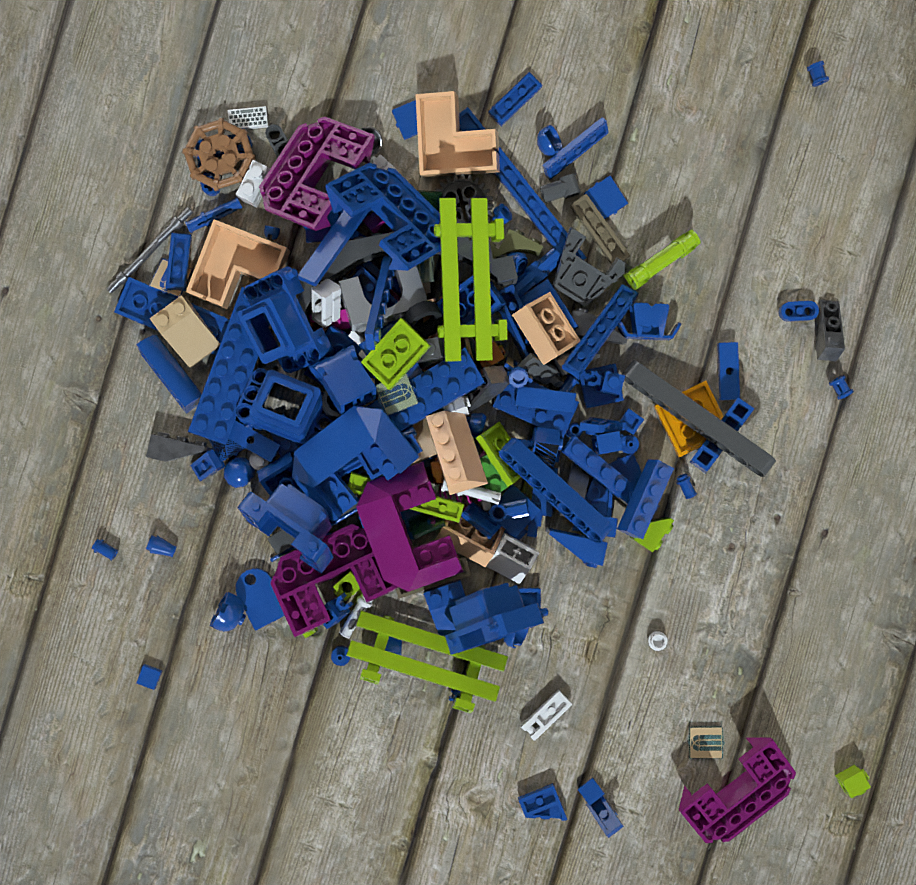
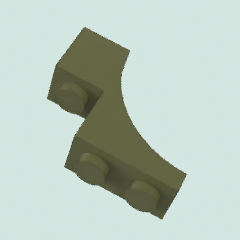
M518 229L508 230L499 249L496 248V244L489 241L493 259L510 252L529 253L539 257L544 246L540 245L541 242L535 238H526L523 236L524 233Z

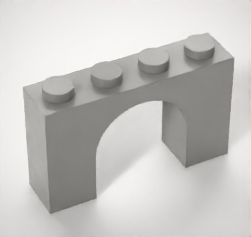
M417 266L408 271L396 270L395 276L402 297L397 304L387 308L386 315H383L384 326L388 322H398L400 318L404 319L407 310L416 303L428 301ZM354 277L339 281L341 298L352 332L366 331L372 305L363 294L359 278Z

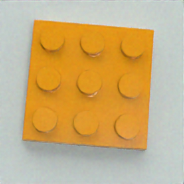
M707 381L682 391L687 397L722 420L724 416ZM658 404L653 406L678 457L700 448L707 440Z

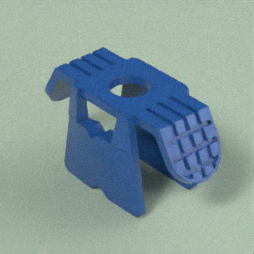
M634 303L629 308L632 334H628L622 321L618 323L617 327L621 335L626 339L671 340L682 323L678 322L669 335H664L669 305L654 304L650 306L648 303Z

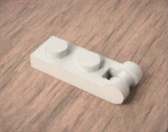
M558 689L528 719L524 720L520 727L527 731L533 740H536L572 706V703ZM535 722L539 725L536 729L532 726Z

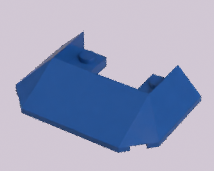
M368 163L326 184L325 188L334 214L344 209L353 217L371 208L394 231V233L383 238L379 243V246L392 258L389 270L408 271L441 251V239L434 236V225L440 224V213L396 169L388 167L387 170L377 168L376 164Z
M354 405L294 451L292 479L306 496L327 510L330 523L338 520L344 512L359 502V499L336 471L361 452L365 451L387 480L397 473L401 474L420 456L383 409Z

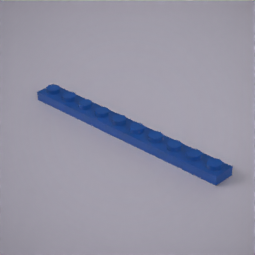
M468 107L459 113L460 131L486 130ZM499 147V150L496 152L499 154L500 172L494 174L549 244L562 255L568 233ZM579 248L576 255L585 260L587 257Z

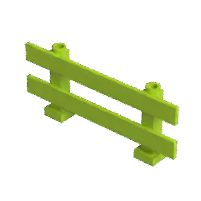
M439 198L440 224L434 225V236L441 239L444 325L438 326L437 334L439 338H444L445 362L461 361V338L475 337L476 361L493 360L492 337L495 338V341L507 340V320H496L494 324H491L489 237H491V242H500L504 239V219H494L491 223H488L487 198H471V223H457L456 198ZM457 237H472L475 325H460Z
M364 611L360 612L356 626L378 633L374 647L351 640L346 656L368 662L367 670L362 669L360 680L378 685L382 675L378 673L381 666L461 691L460 697L454 700L452 708L470 714L474 711L473 695L490 701H497L500 686L478 680L481 665L504 672L508 656L486 650V647L483 645L451 655L444 636L396 622L390 616L384 615L380 617ZM389 636L469 661L466 675L385 651Z

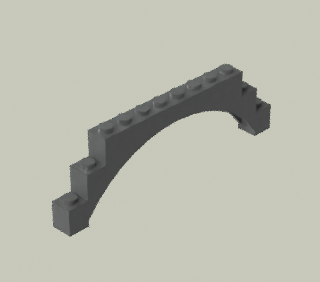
M457 218V223H465L464 218ZM392 230L391 233L386 234L374 233L371 237L366 238L358 236L348 241L320 282L325 279L335 282L355 267L373 259L387 256L388 254L379 246V243L383 238L394 233V231ZM457 237L458 260L473 266L472 240H469L468 237ZM489 242L490 278L496 282L497 287L516 284L518 277L513 255L507 256L504 254L493 259ZM320 244L315 245L314 248H309L311 256ZM299 280L304 291L298 294L297 299L307 317L312 308L311 288L314 286Z

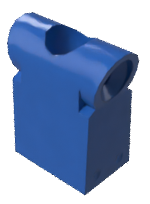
M350 345L338 351L334 356L324 358L309 366L314 377L323 384L340 415L344 414L354 405L363 406L376 399V386L358 360L354 345Z

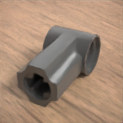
M575 174L566 175L560 178L559 181L540 186L544 203L563 197L565 199L571 198L581 193Z

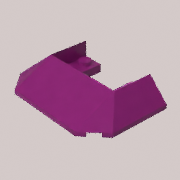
M327 117L317 119L318 122L307 125V123L299 125L259 185L266 211L315 231L331 226L327 219L328 214L332 210L328 194L314 189L331 161L352 169H357L362 161L370 163L375 139L374 134Z
M423 462L407 467L401 474L397 473L389 480L382 476L368 481L356 506L383 580L408 592L464 572L450 535L413 548L400 512L436 499Z
M350 524L323 538L322 541L329 547L334 558L322 573L300 559L302 553L298 549L280 557L270 584L294 637L313 631L314 628L331 621L316 586L349 570H352L367 603L399 588L383 580L363 528Z
M745 737L752 746V749L744 753L738 760L746 771L717 794L708 783L693 795L684 785L679 811L705 843H713V840L720 839L722 842H729L789 795L791 790L789 784L791 779L795 778L796 772L771 737Z

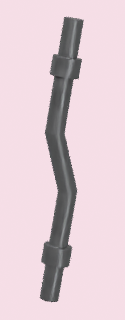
M187 207L178 217L175 216L170 221L171 224L153 240L124 271H120L116 275V279L106 289L113 293L120 285L125 284L128 277L152 255L176 229L179 230L184 225L183 222L194 212Z

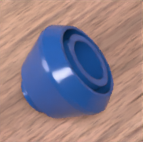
M522 252L506 254L507 256L513 255L517 276L521 275L528 263L526 254Z
M472 413L470 417L467 416L466 419L471 434L476 438L483 432L486 415L484 413Z

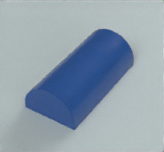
M152 335L137 343L136 345L141 356L184 412L187 414L198 406L202 393L157 335Z

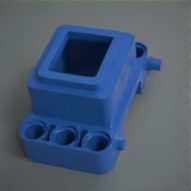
M288 266L245 286L244 298L248 300L250 307L241 310L238 316L262 363L267 364L278 359L282 369L287 373H292L326 358L332 353V347L323 328L313 332L296 297L297 294L304 291L297 277L298 272L296 269ZM262 313H265V315H266V317H267V319H268V321H269V323H270V325H271V327H272V329H273V331H274V333H275V335H276V337H277V339H278V341H279V343H280V346H279V347H278V345H277V343H276V341H275V339H274V337H273V335H272V333H271V331H270V329H269V327H268V325H267V323H266V321H265V319H264Z
M261 368L256 369L252 373L235 410L236 416L245 425V428L249 430L254 428L262 431V429L295 442L299 447L323 430L320 427L322 422L327 421L330 424L333 422L325 415L322 409V396L324 393L319 388L275 370L268 371ZM265 377L262 383L257 382L258 378ZM274 383L306 394L296 420L263 408ZM256 393L255 400H250V395ZM331 398L329 400V406L334 404ZM244 411H249V416L241 417Z
M280 483L267 501H264L250 491L237 508L243 517L267 536H270L278 526L294 537L295 540L291 545L302 553L300 559L318 572L322 573L334 558L329 547L322 541L332 528L327 510L292 485L288 484L286 487Z
M508 583L489 587L455 601L456 605L449 608L456 631L445 635L450 654L453 655L505 638L508 634L543 624V617L548 615L547 608L540 609L538 603L524 607L517 585L509 587Z

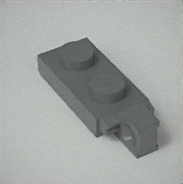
M530 353L517 366L526 369L529 376L543 384L549 385L552 383L558 388L564 384L556 366L549 362L543 365L538 356Z

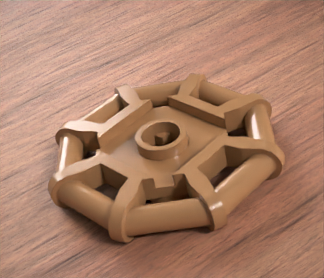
M219 118L216 121L201 126L196 125L186 147L182 149V154L185 155L192 180L196 179L213 188L214 191L241 183L247 170H249L252 160H255L256 157L253 154L246 129H241L225 121L224 118ZM218 129V134L209 137L205 135L206 132ZM225 130L236 136L233 139L229 138L227 135H224ZM199 137H201L204 141L200 143L199 150H195L194 147ZM242 142L245 153H239L238 143ZM219 150L224 152L222 159L215 157L216 152ZM199 156L202 166L199 168L196 166L194 157ZM240 160H244L242 166L237 172L235 170L237 162H239ZM205 171L213 173L215 175L214 180L203 175ZM229 173H232L234 175L232 177L221 180V176Z

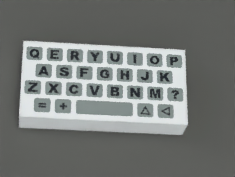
M266 106L228 110L229 123L241 129H258L269 126Z

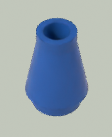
M152 535L146 550L152 554L173 557L177 546L172 545L158 535L156 537Z

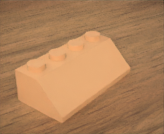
M442 411L426 416L429 432L449 495L488 484L465 414Z

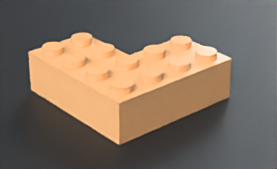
M455 91L416 94L419 170L422 177L500 172L499 154L496 152L499 150V138L496 129L460 132L459 101Z
M214 219L186 293L228 309L241 274L259 280L284 268L290 251L287 247Z

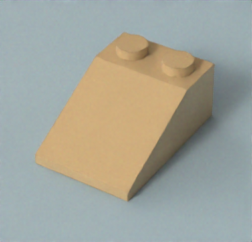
M182 295L150 318L161 335L189 368L220 347V342L190 301Z

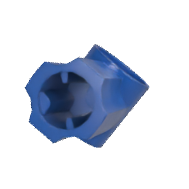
M526 499L494 505L490 509L489 514L493 521L501 522L529 516ZM497 507L502 508L504 511L502 518H497L494 515V510Z

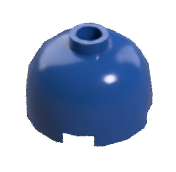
M226 592L209 625L223 632L231 631L237 625L241 626L246 617L243 614L245 607L242 600L235 594Z

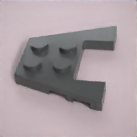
M570 227L553 286L578 303L586 306L603 293L604 289L618 281L617 279L624 273H628L632 267L617 257L606 273L601 272L576 255L586 236Z

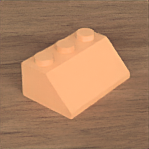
M551 292L525 305L512 315L543 365L580 342L579 337Z
M462 517L459 523L445 519L435 540L450 535L457 553L486 567L494 556L505 529L501 526L489 540Z

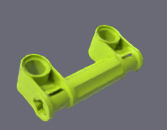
M691 229L623 276L631 288L637 290L679 258L682 259L701 244L700 238Z

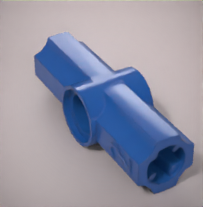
M552 248L541 259L534 261L517 278L516 284H511L514 285L519 298L534 285L537 286L559 265L561 254L557 250Z

